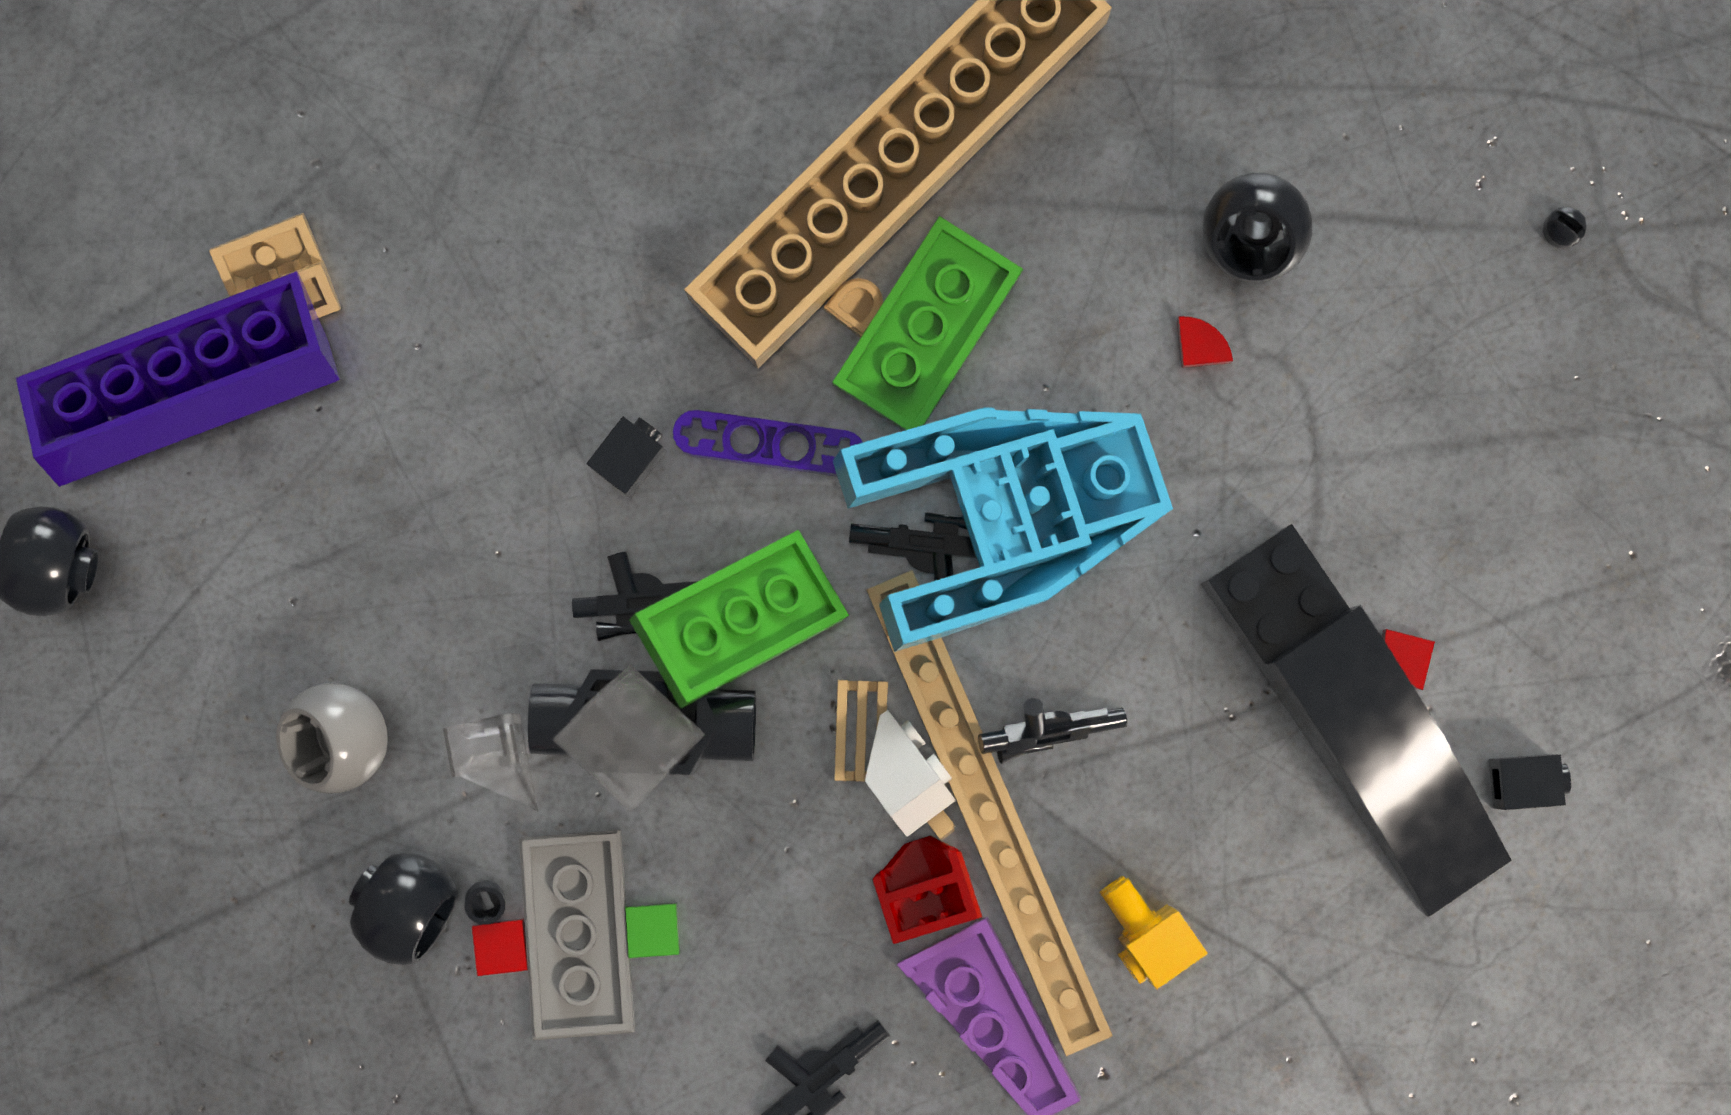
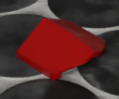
M931 835L905 843L884 869L880 870L872 879L893 944L982 917L962 852Z

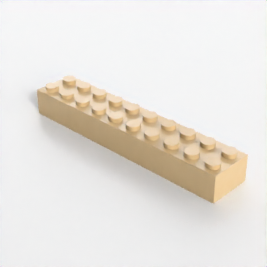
M977 0L684 289L688 299L759 369L843 283L861 268L1107 24L1112 7L1105 0Z

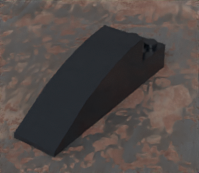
M1293 524L1281 529L1201 583L1428 917L1512 861L1463 768L1391 650L1362 606L1358 605L1349 608Z

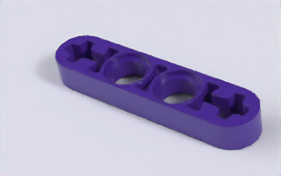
M690 410L681 414L673 427V439L683 453L692 457L837 476L833 464L834 456L821 454L823 464H811L817 452L815 436L826 437L823 442V447L839 448L840 441L843 440L849 441L850 446L863 443L859 436L847 430L701 410ZM699 420L703 430L718 433L717 423H727L722 435L724 451H713L717 442L712 439H700L698 447L690 446L689 438L682 435L683 429L692 428L693 422ZM740 427L753 428L759 435L758 447L749 454L738 453L731 446L732 434ZM791 433H798L804 436L809 444L807 454L798 461L788 460L780 452L782 439Z

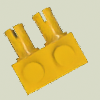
M1121 876L1099 892L1124 928L1121 933L1122 936L1118 940L1125 950L1120 952L1118 957L1139 984L1147 980L1156 989H1159L1208 954L1178 910L1166 904L1156 912L1155 910L1151 911L1128 878L1126 879L1124 876Z

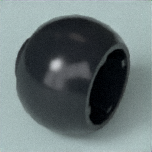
M1249 173L1226 182L1213 195L1205 209L1202 222L1203 241L1214 263L1226 274L1246 282H1266L1289 273L1302 260L1309 248L1313 234L1312 215L1308 203L1301 192L1287 180L1268 173ZM1256 212L1266 214L1271 220L1257 222L1250 218L1249 215H1255ZM1280 230H1283V239L1273 243L1278 238Z
M33 507L14 513L7 521L0 538V599L16 611L34 616H49L71 609L80 592L88 594L95 580L99 554L98 550L90 548V531L82 521L69 512L54 507Z
M393 854L384 860L379 867L370 865L356 882L349 898V904L354 907L350 919V927L354 937L365 951L374 958L386 963L400 965L417 963L431 949L452 914L458 896L454 881L447 871L435 861L416 854Z

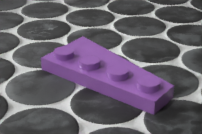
M988 917L910 955L896 964L926 995L925 998L938 1013L941 1012L970 1050L972 1052L975 1051L992 1071V1075L1027 1115H1053L1081 1100L1077 1088Z

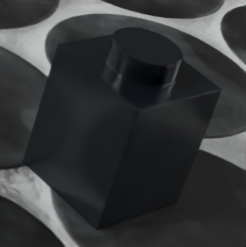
M623 416L586 464L631 499L667 452L658 443L663 435L640 417L633 424Z
M1561 754L1489 759L1493 809L1513 810L1566 805L1565 794H1569L1571 791V775L1568 765L1562 764Z

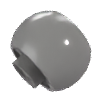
M327 683L312 686L292 699L281 714L277 725L276 740L284 767L299 784L312 791L334 794L353 790L373 776L382 765L385 757L388 735L385 720L380 709L367 694L353 686Z

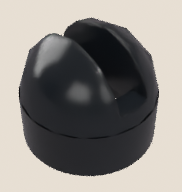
M1572 207L1556 209L1546 218L1543 225V233L1546 240L1552 246L1560 249L1574 246L1582 240L1586 233L1585 217L1579 210ZM1558 217H1563L1577 227V234L1567 225L1557 221Z
M489 880L476 882L468 889L465 895L464 907L467 916L473 922L482 925L492 924L499 920L505 911V894L495 882ZM479 892H487L494 906L493 908L486 909Z

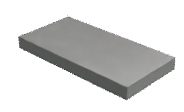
M621 830L519 838L533 1040L634 1033L635 1022L631 965L628 956Z

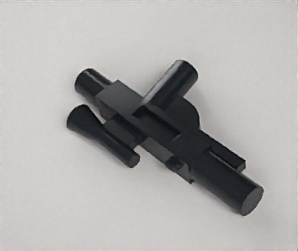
M925 512L924 522L934 523L933 532L910 530L908 525L900 524L898 528H887L851 523L849 543L869 545L868 553L905 557L908 563L916 570L934 573V581L954 575L952 556L977 558L970 537L958 535L959 527L968 530L963 515L953 516Z
M627 552L616 553L607 558L618 594L572 598L573 617L616 616V624L596 622L598 641L624 634H637L629 621L634 614L698 581L663 584L657 577L651 574H633Z
M1031 698L1023 704L1025 722L1005 725L1003 730L979 734L978 745L982 754L997 752L998 760L1002 764L1024 754L1053 749L1054 744L1086 739L1092 733L1127 727V715L1124 708L1111 710L1104 708L1074 713L1064 711L1044 713L1043 703L1039 699Z
M877 1020L864 1032L857 1026L828 1051L813 1049L805 1052L796 1060L777 1045L765 1061L795 1086L761 1115H795L805 1106L811 1111L806 1115H826L846 1099L840 1090L832 1096L827 1088L845 1073L851 1075L855 1072L854 1066L889 1038L890 1034L881 1022Z

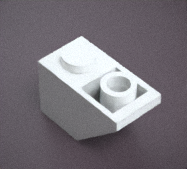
M887 710L879 717L865 782L898 827L908 837L956 800L944 785L952 777L934 754L925 760L918 749L926 743L909 720L899 725Z

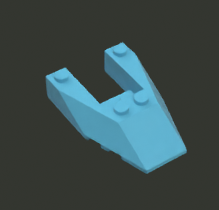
M984 407L840 449L833 460L848 509L951 478L980 566L976 569L886 596L879 603V607L894 652L939 639L1046 602L1173 509L1142 415L1138 413L1089 411L1057 413L1039 409L1007 411Z

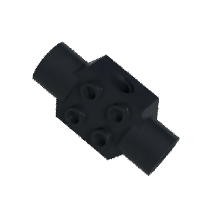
M591 669L582 685L534 683L531 688L528 708V746L530 754L580 756L587 772L675 775L694 774L702 760H754L756 690L716 689L680 708L659 671Z

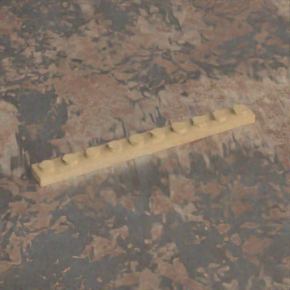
M911 570L871 587L866 591L937 757L952 777L948 781L1063 1051L1068 1056L1108 1039L1113 1035L991 753L982 754L979 749L978 735L983 733L942 638L896 652L893 650L879 603L890 594L919 586L915 574Z

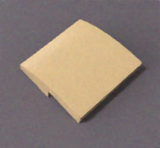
M304 212L209 250L229 297L297 271L301 276L318 318L341 309L327 268Z

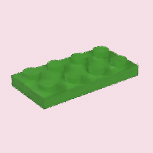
M939 216L838 372L832 385L904 431L925 425L1022 274L1023 268Z
M797 530L639 611L629 621L680 708H683L842 622L849 614L801 533Z

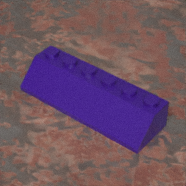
M297 271L16 378L33 458L59 487L340 380L329 341L301 276Z

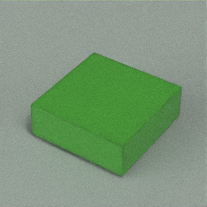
M677 903L625 907L629 958L680 954Z

